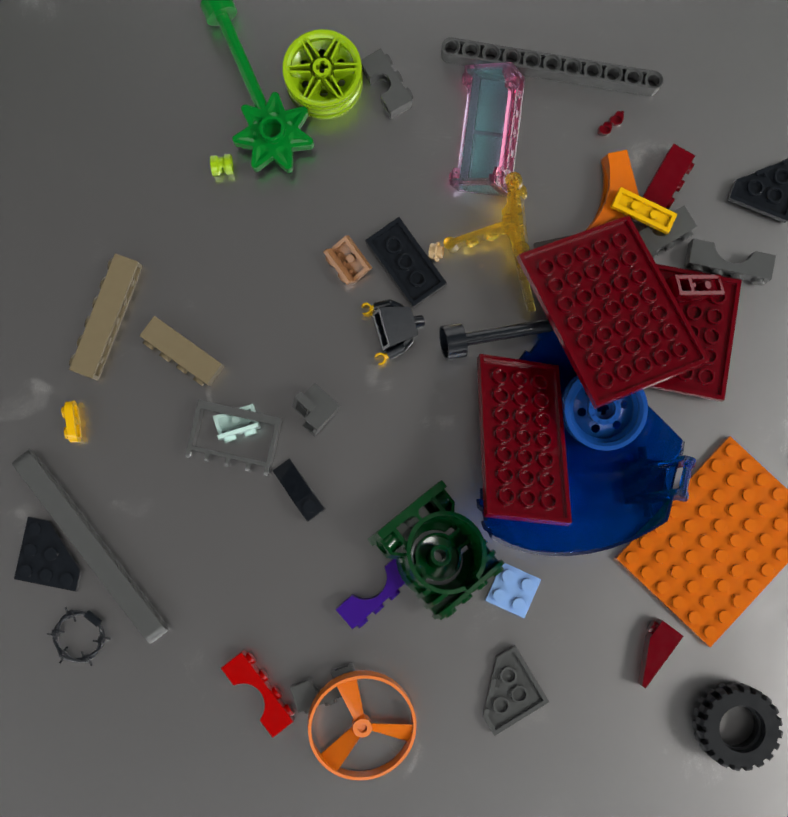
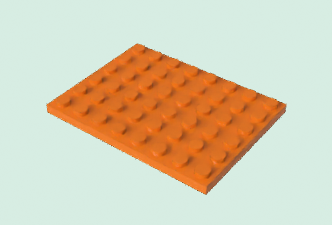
M728 436L669 499V503L664 504L653 516V519H650L615 559L708 647H711L788 564V489L731 436Z

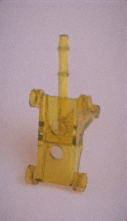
M511 172L505 178L508 194L506 206L502 210V222L455 238L447 237L444 239L443 244L450 253H455L461 247H474L481 241H492L499 238L500 235L506 234L511 242L519 275L518 279L524 295V303L526 304L527 312L531 313L536 311L534 298L532 297L530 284L517 260L518 254L530 250L524 200L528 196V191L523 185L521 175L517 172Z

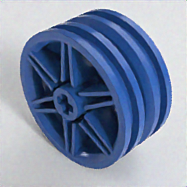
M577 375L570 380L561 396L564 427L575 440L593 449L609 451L628 445L638 437L647 420L648 402L644 390L606 404V409H603L602 414L601 411H597V408L594 409ZM623 400L628 403L625 409L621 408L620 404ZM584 408L586 411L585 415L579 416L577 413L578 409ZM615 421L620 422V427L618 429L613 428V423ZM597 424L599 431L592 432L591 427Z

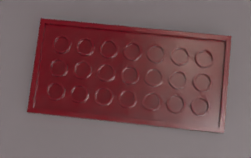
M479 354L477 357L484 517L569 526L572 524L559 365Z

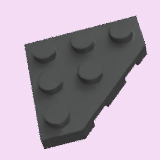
M515 645L496 657L483 718L494 736L549 703V700Z

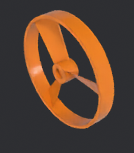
M358 670L337 676L318 692L311 704L307 720L310 746L317 760L327 770L339 777L358 781L381 777L395 769L406 758L414 743L416 716L410 698L395 680L379 672ZM357 679H374L395 688L409 705L411 724L371 723L369 716L363 713ZM337 687L353 717L352 727L320 753L311 734L313 716L321 700L332 689ZM371 731L406 741L400 752L380 767L365 771H352L340 768L360 737H367Z

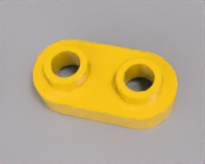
M75 400L66 401L64 406L61 407L62 417L66 421V427H64L65 439H69L70 443L80 442L81 427L77 403Z

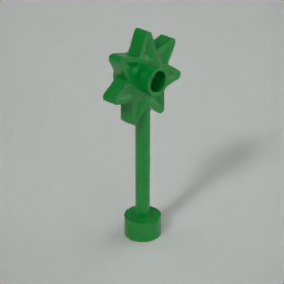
M202 0L200 7L205 19L210 26H220L255 106L242 105L241 110L249 126L232 137L234 145L252 150L251 166L255 172H259L274 160L284 171L291 173L293 171V152L314 148L313 139L301 130L309 116L307 108L302 106L285 110L277 92H273L268 102L266 101L231 22L238 12L234 1Z

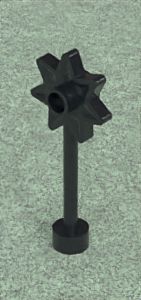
M548 319L466 333L463 325L456 323L440 326L439 339L445 360L466 357L468 346L552 332L554 330Z

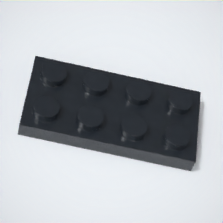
M397 217L365 240L413 308L447 285L445 279L400 217Z

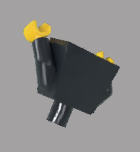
M391 299L375 302L373 305L369 303L361 305L362 308L370 307L368 312L362 314L365 317L373 315L382 350H386V353L375 354V358L379 355L384 357V361L378 365H384L388 358L393 359L405 353L413 344V338L418 335L417 328L424 327L425 325L422 315L413 316L410 307H404L401 303Z

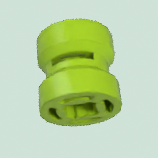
M224 154L223 157H218L217 155L210 156L212 176H219L221 173H226L227 175L234 174L231 154Z

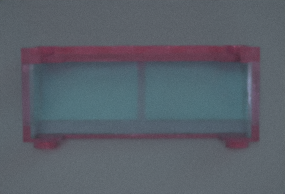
M512 62L465 65L462 83L468 90L459 163L458 167H454L449 174L450 185L457 191L511 197L526 80Z

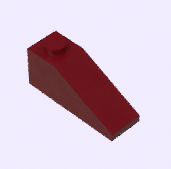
M674 275L665 280L678 303L725 295L721 275Z
M661 619L653 620L647 627L648 633L645 635L638 683L645 689L684 637Z

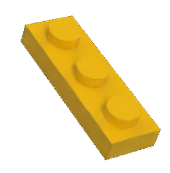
M622 187L618 189L610 207L665 234L670 232L677 217V213Z

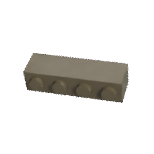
M153 316L139 335L144 339V345L151 350L154 348L160 350L159 356L166 361L174 360L178 363L176 368L185 374L188 371L194 375L193 380L201 386H204L205 383L211 386L225 367L156 316Z

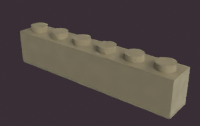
M116 253L109 260L107 275L100 282L101 290L99 295L93 300L91 315L85 320L84 327L86 328L83 335H80L77 340L78 348L76 353L70 358V371L98 381L143 266L138 261Z

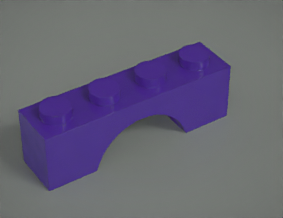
M392 559L384 566L387 580L379 594L370 598H361L352 594L336 608V611L352 630L356 626L361 628L368 622L366 618L372 612L377 614L384 607L382 604L388 598L393 600L400 593L398 589L405 582L399 574L396 559Z

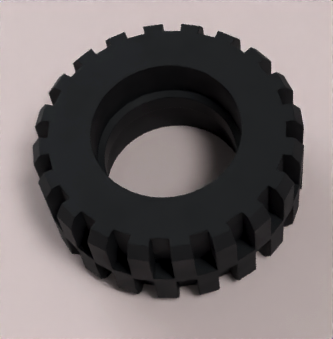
M728 682V685L720 683L716 685L717 689L713 690L710 688L707 690V697H700L698 700L701 705L699 709H694L693 714L696 715V720H692V727L696 729L694 736L700 742L699 746L720 765L726 768L730 767L736 771H740L741 768L745 771L753 770V765L759 768L764 765L763 760L768 759L770 761L774 757L771 754L774 749L778 750L780 744L777 743L778 738L783 736V731L779 730V726L783 725L782 718L777 716L779 710L772 704V700L761 691L743 683ZM733 707H747L752 712L754 718L752 734L741 744L729 745L725 743L720 735L722 717Z

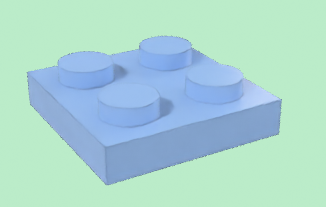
M504 563L502 565L504 570L495 576L485 601L525 618L541 579Z

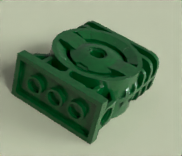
M442 480L368 538L372 546L376 545L386 558L396 559L397 568L402 580L412 591L417 593L416 597L418 599L421 598L424 601V607L432 611V617L434 619L439 618L440 620L454 614L457 611L455 607L470 600L473 597L471 593L477 589L478 591L488 584L487 580L489 578L497 576L504 570L502 567L504 561L502 559L497 560L494 556L496 554L494 549L489 550L486 546L488 542L483 538L478 527L467 517L454 512L455 501L445 490L447 486ZM424 506L430 514L421 518L419 509ZM405 523L409 528L401 535L396 528ZM450 528L454 529V531L449 535L444 533H431L423 537L415 546L413 552V565L411 558V549L413 543L421 534L432 530L446 532ZM467 545L468 549L461 555V549ZM435 552H438V553L441 554V556H442L441 562H438V561L435 559V557H434ZM463 557L461 570L459 574L456 576V578L451 582L444 585H433L425 581L427 579L434 582H441L451 578L459 570Z

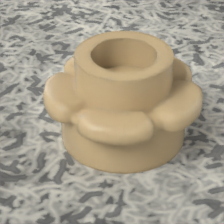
M440 242L431 243L429 259L438 262L444 256V246H441Z

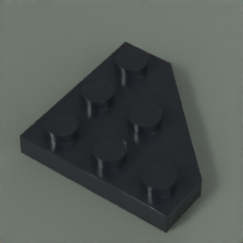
M788 158L737 179L727 200L786 223L788 221Z
M28 517L14 579L77 592L83 570L74 560L64 540L58 535L52 521Z

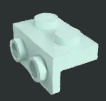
M254 404L239 408L256 412ZM223 413L213 416L218 432V440H224L225 443L237 440L236 436L244 434L245 437L256 434V430L261 428L258 421Z

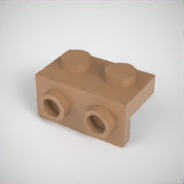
M345 235L332 248L323 251L326 255V261L336 269L339 279L347 285L356 283L372 269L349 235Z

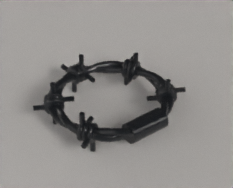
M65 607L66 614L61 617L54 629H52V632L47 633V635L52 636L53 643L61 658L59 663L61 664L65 659L77 663L89 662L90 666H92L91 659L97 655L106 643V639L111 640V638L105 637V632L101 625L102 620L90 610L87 612L80 610L68 611L67 607ZM76 615H84L94 626L99 627L98 639L93 640V642L98 643L96 650L87 655H84V652L81 651L82 657L80 658L69 656V653L66 652L68 646L62 650L58 643L59 634L65 633V631L59 630L61 623L71 618L76 622Z

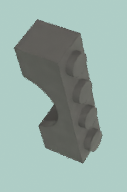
M692 239L688 243L684 267L697 272L706 271L713 275L730 276V278L742 281L743 279L750 280L754 285H764L772 279L776 255L755 251L748 256L745 262L730 263L720 257L714 242Z

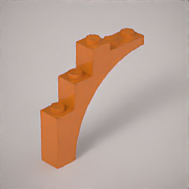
M627 150L608 153L601 159L603 193L595 217L586 230L624 217L623 213L610 208L620 187L639 195Z

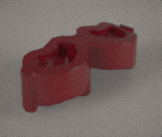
M617 111L614 116L599 126L597 133L602 136L609 135L612 126H618L623 122L624 111Z

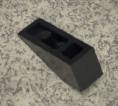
M290 458L273 470L307 522L326 510Z

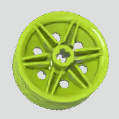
M327 29L309 31L295 39L285 53L283 76L288 95L297 108L305 106L309 116L313 118L331 119L345 114L356 104L363 87L362 64L357 48L347 37ZM321 50L325 51L324 58H321L319 55ZM303 61H306V62H308L309 64H301V63H302ZM340 80L345 81L343 86L338 85ZM303 82L309 83L307 88L302 86ZM320 93H328V95L322 97Z

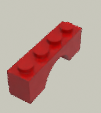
M243 650L222 666L221 669L233 685L249 684L261 692L265 702V709L260 722L273 738L294 722L295 711L290 704L287 703L285 705L282 701V694L276 686L272 687L267 681L269 680L267 673L263 669L259 670L255 665L257 662L255 657L250 652L246 653Z

